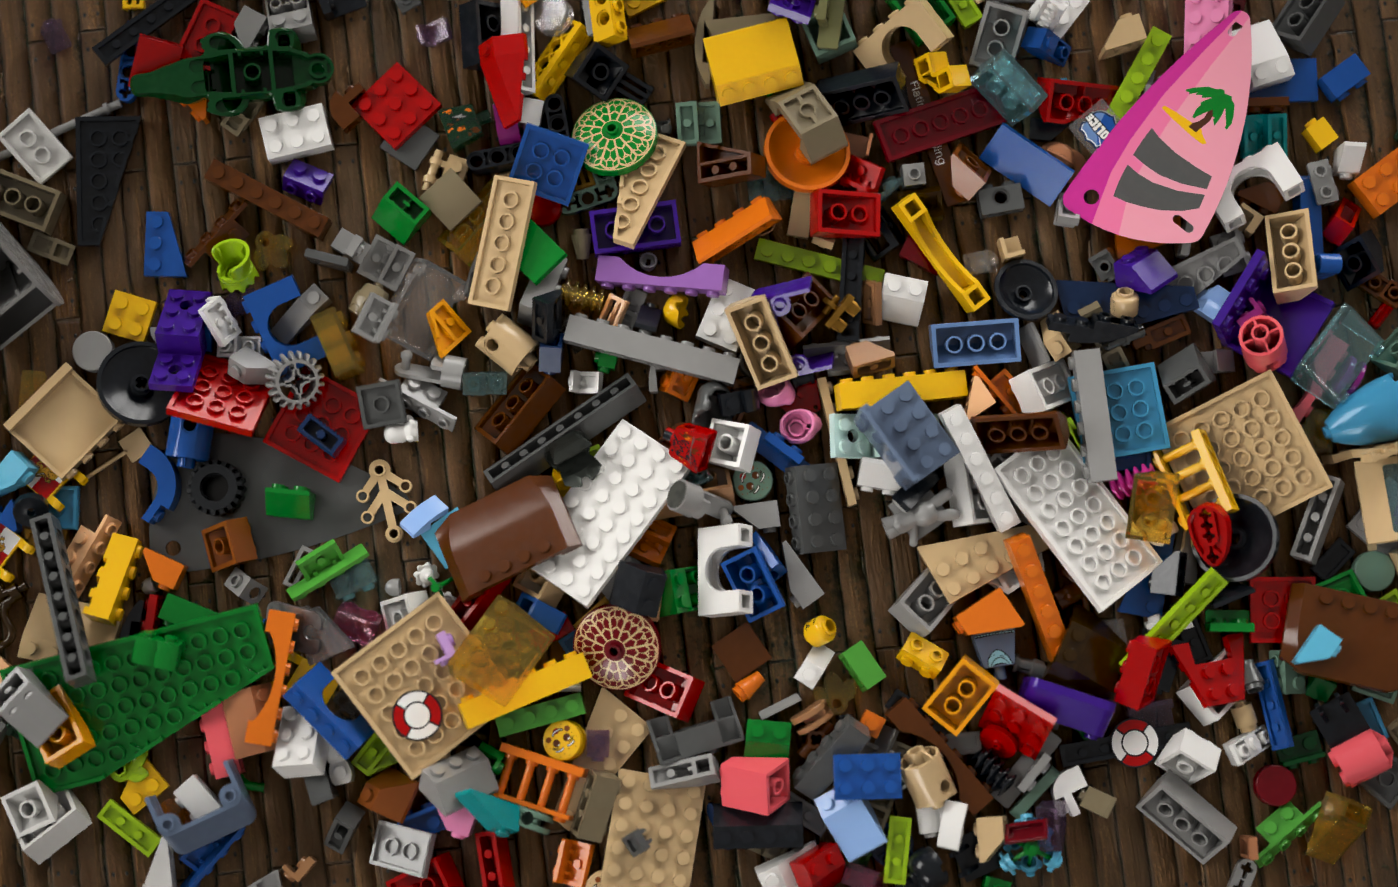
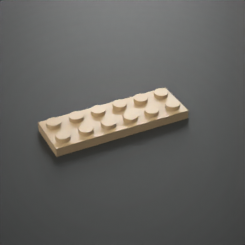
M494 174L468 304L511 312L537 182Z

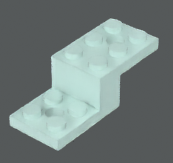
M829 414L831 458L861 459L862 457L882 459L865 434L861 433L855 425L854 418L856 414ZM933 414V415L935 416V418L937 419V421L939 422V417H938V415H937V414ZM849 431H851L853 434L852 442H850L848 439Z

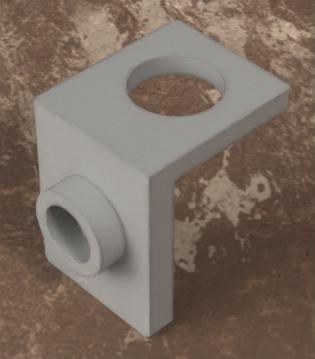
M237 567L234 568L224 583V586L250 604L259 603L268 590L266 586L255 581ZM253 588H259L258 595L250 598V591Z

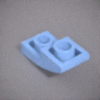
M434 495L412 510L400 522V527L414 539L430 530L431 523L445 516L448 513L449 507Z

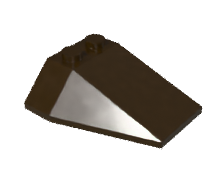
M1073 604L1065 623L1068 625L1053 662L1048 663L1042 680L1101 699L1114 700L1116 695L1114 688L1122 675L1120 673L1121 665L1118 663L1128 654L1126 652L1127 644L1095 613Z

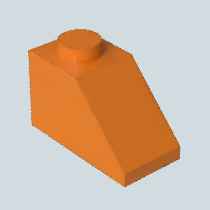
M144 547L143 554L152 579L159 583L157 587L167 592H170L171 589L178 590L188 566Z

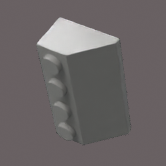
M1170 769L1156 780L1135 806L1203 865L1231 842L1238 828Z

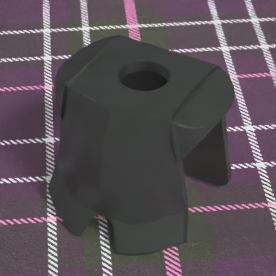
M573 430L548 444L545 448L546 461L552 468L560 471L564 485L569 487H582V478L584 477L594 480L602 465L595 457L589 454L592 444L588 441L586 435L579 430Z

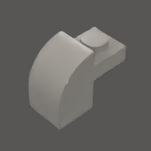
M341 228L331 244L332 249L358 264H361L372 247L357 234L354 235L344 228Z

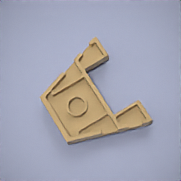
M1398 440L1374 445H1360L1359 448L1344 449L1334 455L1325 454L1321 456L1322 463L1335 464L1351 458H1360L1361 463H1374L1384 460L1391 455H1398Z

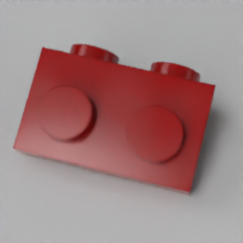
M851 153L848 167L839 180V184L849 188L853 186L857 188L856 192L878 193L886 168Z

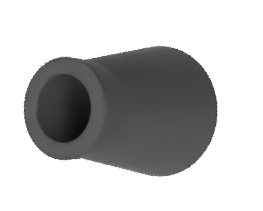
M1245 660L1244 686L1247 693L1255 694L1263 691L1265 681L1257 669L1254 660Z

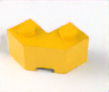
M928 52L913 60L919 81L930 85L939 94L957 93L972 85L967 65H949L946 52Z

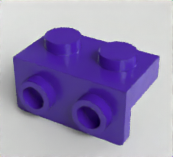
M294 158L283 175L282 189L311 203L322 205L324 194L332 183L334 174Z

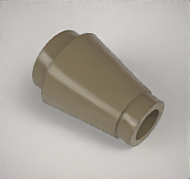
M590 228L573 229L571 237L576 259H589L592 241Z

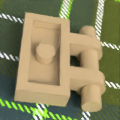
M436 149L434 156L430 158L428 173L423 177L422 181L424 184L421 190L426 191L438 180L435 178L438 167L444 169L442 175L452 168L465 181L469 169L466 163L467 159L450 154L446 162L441 160L444 152Z

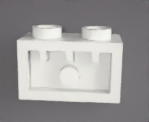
M211 296L205 299L207 303L198 312L218 346L225 347L242 331L238 326L237 320L227 308L225 300L221 296Z

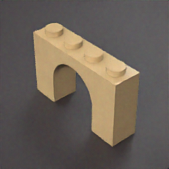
M906 0L904 2L905 7L900 11L899 9L893 11L888 16L889 20L885 24L880 23L872 30L874 33L869 38L865 36L857 42L858 47L853 52L867 69L895 62L890 53L889 43L892 34L901 26L914 30L931 52L942 48L954 35L927 0Z

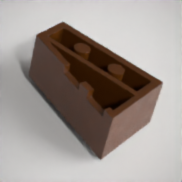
M697 141L698 184L715 188L766 178V157L748 151Z

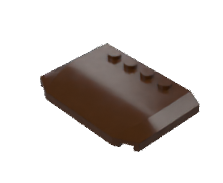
M551 475L526 476L451 513L434 533L464 603L485 594L484 591L559 554L565 555L583 546L557 483Z
M1292 583L1279 659L1292 666L1293 670L1298 674L1383 693L1395 692L1398 690V603L1307 583ZM1319 624L1343 639L1339 644L1342 648L1335 658L1331 656V658L1297 665L1291 663L1314 627Z

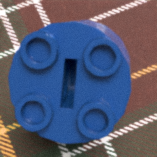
M171 416L165 456L177 458V467L189 469L195 468V461H208L214 427L196 423V428L188 431V425L193 421Z

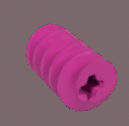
M1144 463L1141 464V471L1134 466L1132 474L1128 469H1125V476L1117 472L1118 479L1109 481L1113 495L1120 500L1125 498V494L1131 497L1134 492L1140 494L1142 489L1145 492L1149 491L1150 486L1153 489L1158 488V477L1152 463H1150V468H1147Z

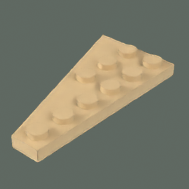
M602 687L585 730L587 736L585 751L572 764L589 770L591 768L616 774L618 769L624 765L649 734L646 721L606 688ZM580 777L579 781L576 780L566 814L575 817L587 778ZM566 779V782H565V784H564V787H563V790H562V792H561V795H560V797H559L558 803H557V805H556V808H555L556 811H558V808H559V805H560V801H561V798H562V795H563V792H564V789H565V786H566V783H567V779ZM566 820L565 824L558 823L570 831L573 821Z

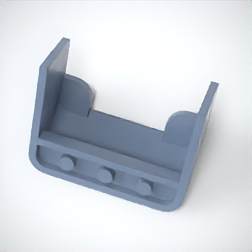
M233 759L223 761L232 783L225 785L219 792V800L222 807L185 825L181 824L175 814H164L156 795L144 798L158 831L176 853L181 855L188 854L255 821L257 816L256 809Z

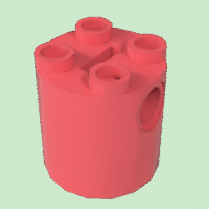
M1264 315L1252 317L1244 322L1240 328L1238 338L1247 365L1259 374L1270 369L1275 371L1287 361L1288 350L1283 329L1279 322L1270 316Z
M1368 729L1331 748V752L1327 753L1334 767H1340L1342 770L1339 772V775L1346 788L1349 786L1353 788L1391 769L1393 763V750L1386 737L1372 729Z

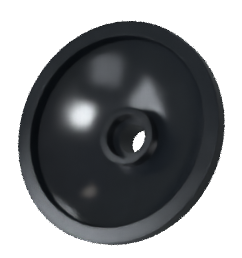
M1025 259L1011 261L999 270L994 280V294L998 304L1006 313L1020 320L1032 321L1041 319L1050 313L1057 302L1058 287L1053 275L1037 262Z

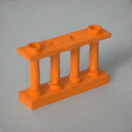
M502 742L499 751L505 752L504 757H506L498 782L499 791L492 794V796L552 815L553 820L565 824L566 820L573 821L574 816L568 815L566 812L576 780L579 781L580 777L587 778L589 769ZM520 757L526 759L525 764L527 765L517 797H514L504 792L514 761ZM538 764L547 766V774L538 802L535 804L526 801L525 798L534 769L538 767ZM560 770L567 773L566 777L568 779L558 811L545 806L555 775Z

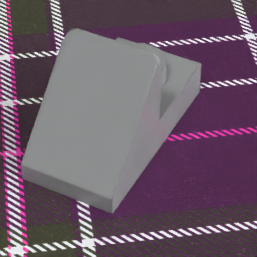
M1060 192L1057 196L1053 224L1074 228L1079 224L1080 215L1074 214L1065 207L1063 203L1064 193Z
M1215 349L1214 351L1200 352L1214 374L1235 372L1233 350Z

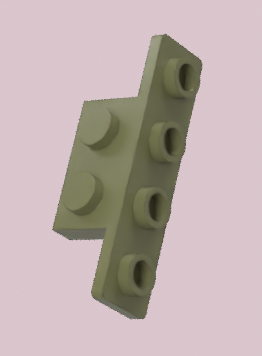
M819 0V4L815 5L814 18L819 24L818 49L838 50L846 0Z

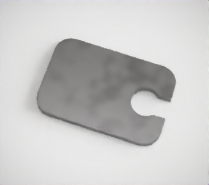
M280 601L270 602L267 606L266 623L269 609L296 613L295 619H299L297 632L292 633L291 641H295L294 650L309 655L319 653L322 640L310 639L306 634V628L308 625H311L315 629L322 630L324 621L321 613ZM266 632L269 643L274 645L270 633Z

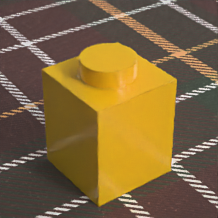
M1324 116L1319 120H1316V118L1310 120L1304 125L1306 129L1301 133L1316 154L1339 138Z

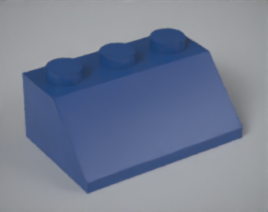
M757 545L720 563L733 590L753 591V614H745L749 623L786 606Z

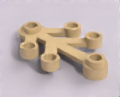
M378 459L370 464L369 474L371 477L364 488L356 493V499L360 503L368 502L370 492L378 482L380 491L369 509L361 514V520L365 524H372L377 511L383 503L388 525L385 536L388 541L398 543L403 539L404 532L401 527L397 526L392 501L404 508V511L408 514L410 512L407 510V505L412 503L415 509L417 504L391 491L388 488L387 480L399 486L400 491L403 493H409L413 485L409 480H403L393 474L390 465L385 460ZM378 466L383 467V472L381 474L376 473V468ZM403 483H409L410 487L408 490L402 489ZM362 492L367 494L365 500H360L359 498ZM366 514H371L372 516L369 522L364 520ZM397 530L398 536L392 538L390 532Z

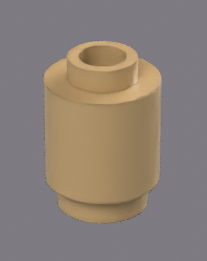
M1246 699L1235 702L1230 710L1237 729H1240L1241 733L1257 729L1258 719L1250 701L1246 702Z

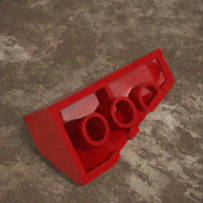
M525 33L492 36L478 46L480 65L504 129H508L521 121L524 94L521 93L522 81L526 80V73L523 72L524 61H528V45Z
M1038 77L1035 101L1043 122L1066 124L1077 119H1084L1092 111H1107L1110 105V101L1107 98H1114L1120 86ZM1103 100L1107 107L1103 108L1098 106V104Z

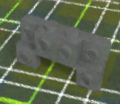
M731 696L709 702L714 719L672 731L668 715L647 720V727L659 765L661 766L684 758L696 757L704 752L713 754L719 752L720 747L745 740Z

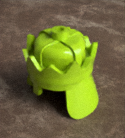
M227 239L213 246L211 253L219 264L216 272L222 290L227 289L230 293H233L234 290H239L245 293L246 289L250 287L249 285L254 284V277H259L255 265L250 260L248 244L241 239Z

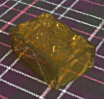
M333 306L310 316L335 377L343 382L364 373L363 366L366 365L362 353L355 349L358 343L354 334L346 328L349 326V322L345 314Z

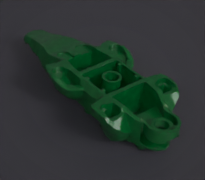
M289 28L271 29L268 31L266 45L244 48L242 42L237 37L226 32H215L200 39L201 47L204 49V54L201 56L182 59L149 73L136 74L131 78L130 88L132 94L136 97H155L183 104H196L208 99L207 112L224 117H233L243 113L248 107L249 102L274 101L277 111L294 112L304 108L307 101V92L319 86H324L332 80L334 65L332 60L325 54L314 53L310 55L307 52H303L296 32ZM205 66H210L211 70L205 71Z

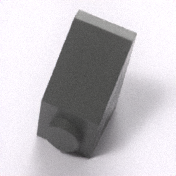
M346 801L334 818L323 844L342 855L361 824L366 811Z

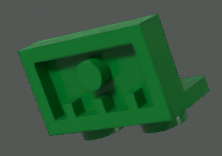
M1248 610L1205 611V632H1255V623H1250V612Z

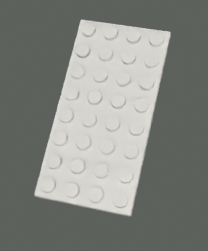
M624 419L620 421L594 456L602 464L594 480L588 477L582 478L583 486L571 487L563 497L583 546L565 555L559 554L530 568L588 609L617 571L620 560L624 561L666 505L671 486L677 480L685 479L691 471L682 463L669 455L668 448Z
M1070 439L1064 450L1016 452L994 468L1003 488L1099 613L1118 600L1163 562L1104 483L1088 484V479H1084L1083 466L1086 465L1080 452Z

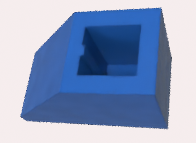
M1028 27L1021 47L1031 55L1062 67L1065 66L1072 48L1048 28Z
M524 592L521 593L512 612L556 635H558L568 616Z

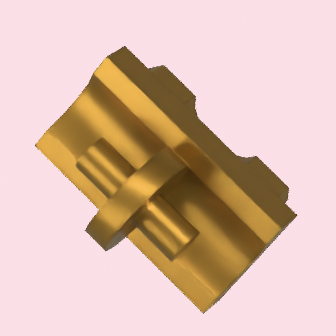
M836 294L831 300L826 297L822 300L827 304L822 310L824 314L827 315L832 309L834 310L823 323L824 326L829 329L832 328L839 333L843 332L848 324L840 318L842 313L846 311L849 315L855 317L861 310L860 306L854 301L855 297L851 294H847L838 306L836 304L841 298Z

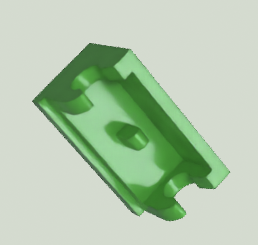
M862 640L838 655V658L861 692L868 690L887 677Z

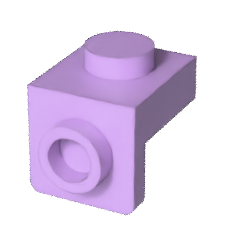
M445 631L435 635L444 656L433 662L435 665L440 663L441 667L453 662L452 657L456 655L452 647L456 645L450 633L446 634Z

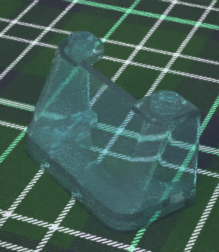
M1344 302L1304 355L1290 380L1335 409L1339 403L1343 405L1350 396L1347 391L1374 355L1379 357L1385 349V346L1382 345L1384 340L1352 306Z

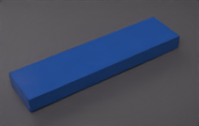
M1274 659L1255 663L1265 681L1264 690L1258 693L1272 751L1293 747V737Z

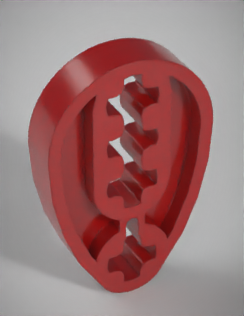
M1205 502L1190 512L1187 525L1190 537L1199 555L1209 566L1217 567L1225 561L1230 550L1232 541L1231 520L1223 507L1216 503ZM1205 510L1211 513L1210 517H1208V514H1204ZM1208 521L1209 523H1212L1213 526L1210 528V525H1206L1205 522ZM1210 531V533H1211V534H1214L1215 537L1212 538V536H1211V535H1208L1207 532ZM1214 552V554L1218 555L1219 558L1216 559V557L1212 556L1211 553Z

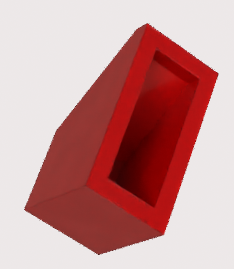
M1343 197L1323 229L1325 239L1330 243L1340 246L1354 229L1362 208Z

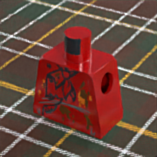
M684 423L677 426L675 430L670 427L666 428L663 433V439L671 442L669 455L697 474L708 467L718 431L691 423Z

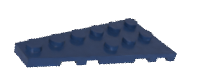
M1055 280L1063 314L1072 318L1080 316L1077 310L1095 301H1098L1103 312L1110 313L1111 294L1119 288L1116 287V283ZM1165 285L1153 294L1134 291L1139 296L1138 314L1133 318L1137 324L1148 323L1200 308L1194 287Z

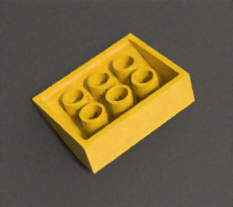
M787 17L703 38L716 100L720 107L804 85Z

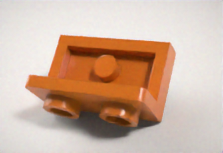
M562 838L558 846L557 862L553 868V882L573 887H585L595 845L574 839Z

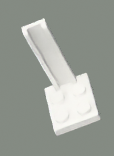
M1036 0L1028 10L1031 11L1029 20L1035 23L1038 28H1048L1059 38H1062L1090 0Z

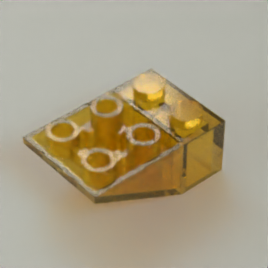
M1326 791L1305 854L1334 865L1366 830L1373 808L1350 798Z

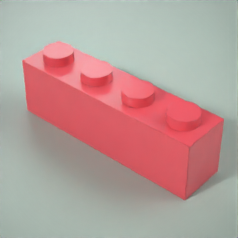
M220 703L201 716L202 719L199 720L201 732H205L207 740L204 741L205 751L207 754H210L212 763H209L212 776H215L216 780L229 777L223 761L229 759L234 760L240 774L246 772L243 758L235 760L223 706Z

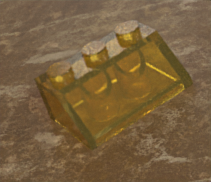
M1163 471L1134 473L1125 538L1170 544L1180 474Z

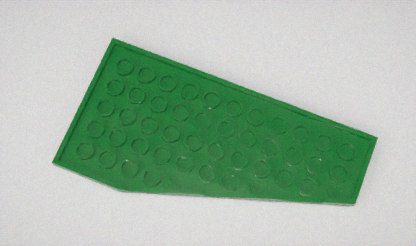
M258 603L151 630L156 632L157 636L173 635L178 637L179 641L184 642L179 668L176 671H168L131 662L137 634L89 646L97 682L76 689L65 682L59 654L1 669L2 681L18 666L32 670L48 691L57 685H61L87 724L96 744L91 750L58 769L47 765L40 749L35 747L18 731L32 782L40 780L54 793L99 782L274 669L276 664Z

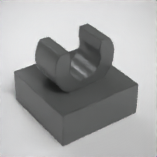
M638 828L622 838L623 843L633 858L650 848L649 844L652 842V839L646 840L642 834L646 831L645 828L640 830Z

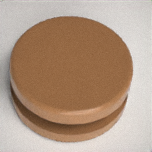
M825 699L813 702L791 717L790 722L792 725H797L804 721L796 730L798 735H805L815 730L834 715L829 706L826 705Z

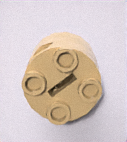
M503 313L496 321H491L485 329L488 332L486 336L480 337L475 344L480 351L512 377L522 368L528 372L538 360L535 352L540 345L537 340L532 339L531 335Z
M915 746L909 749L901 758V775L917 809L932 807L934 810L944 806V801L957 793V789L937 747Z

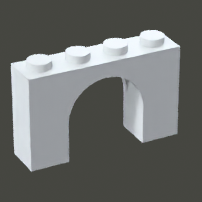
M1278 142L1265 146L1260 152L1253 156H1247L1242 162L1233 166L1229 181L1215 211V215L1227 234L1247 223L1242 209L1234 198L1237 187L1244 180L1251 177H1265L1271 180L1285 201L1305 191L1302 178Z
M734 523L698 528V616L715 618L753 614V591L740 589L726 591L719 579L720 563L727 553L736 549L753 547V526Z

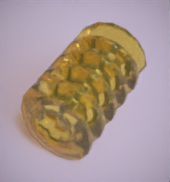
M568 279L565 284L563 283L561 290L563 291L562 301L565 300V306L568 307L573 302V308L577 309L581 304L582 311H586L590 306V313L593 314L598 309V315L600 316L605 300L604 288L599 293H596V286H593L589 291L587 283L582 288H580L579 281L574 286H571V279Z

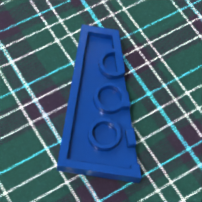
M1175 534L1164 537L1163 547L1150 544L1163 561L1172 554ZM1152 572L1124 594L1117 612L1142 617H1150L1155 614L1162 616L1165 595L1150 593L1148 583Z

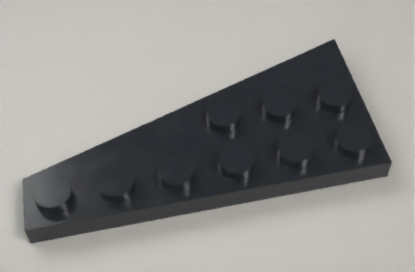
M142 116L75 117L77 242L79 247H97L102 245Z

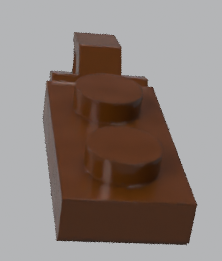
M1184 313L1146 328L1145 336L1132 341L1130 346L1133 351L1142 347L1146 351L1153 350L1187 336L1192 331Z

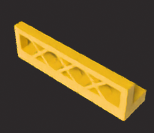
M566 17L564 22L567 21L568 25L563 26L562 23V27L558 29L536 61V93L531 95L538 100L545 101L546 97L555 94L566 78L564 74L574 59L585 50L593 38L587 36L586 26L582 23ZM570 25L573 26L571 31L566 34V31L568 30ZM560 44L558 50L554 51L555 47ZM548 62L547 66L542 69L543 65Z

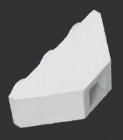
M1263 724L1251 732L1243 733L1222 744L1231 765L1240 766L1269 748L1271 743L1268 731Z

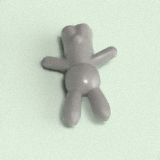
M949 488L942 489L929 501L917 503L908 513L892 499L901 512L881 518L888 539L891 540L909 531V545L916 547L918 544V526L926 527L934 524L936 521L958 519L961 513L956 508L938 511L936 509L952 497V490Z

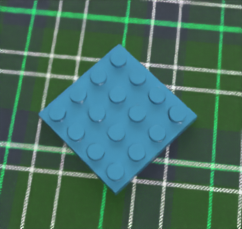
M1154 362L1103 371L1115 458L1171 448ZM1074 376L1067 377V382L1074 413L1075 424L1077 427V422H1080L1079 413L1076 414L1074 410V401L1077 400L1076 392H1072L1071 379H1074ZM1078 435L1080 444H1083L1082 435Z

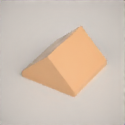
M974 376L969 381V396H966L964 407L969 421H971L972 416H979L996 403L979 376Z

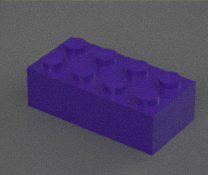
M676 200L660 201L657 203L634 249L613 242L617 207L589 211L595 258H598V255L616 256L681 247Z

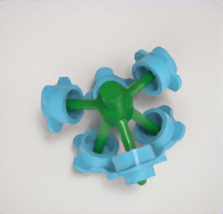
M1025 813L1020 815V819H1015L1014 823L1041 818L1034 817L1032 813ZM1048 828L1047 840L1012 845L1004 844L1003 849L1008 853L1004 855L1003 852H999L1001 868L1005 872L1010 871L1012 875H1016L1015 869L1022 870L1026 873L1027 877H1034L1036 870L1042 868L1043 864L1048 866L1047 871L1050 873L1054 868H1059L1063 862V857L1061 856L1062 849L1060 847H1057L1056 850L1049 849L1052 846L1051 837L1054 835L1053 830ZM1020 847H1022V850H1023L1022 852H1020V853L1017 854L1016 856H1014V855L1010 852L1011 849H1012V850H1017V849H1019ZM1043 847H1044L1045 849H1048V850H1047L1046 853H1045V852H1043V851H1040L1039 848H1043ZM1037 854L1043 857V864L1042 861L1037 858Z

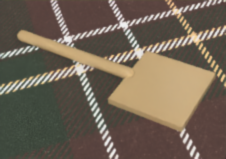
M141 427L118 441L124 451L86 475V477L90 479L126 454L132 463L140 459L151 444Z

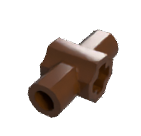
M827 721L815 731L809 732L806 735L807 740L796 752L807 760L808 755L820 746L816 743L812 745L810 737L813 734L816 736L820 734L822 736L820 740L822 741L826 735H830L835 726Z

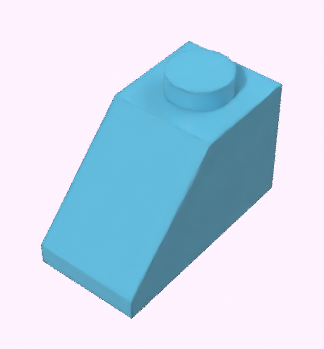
M1319 624L1314 627L1291 663L1297 665L1331 658V656L1335 658L1342 648L1339 644L1343 639Z

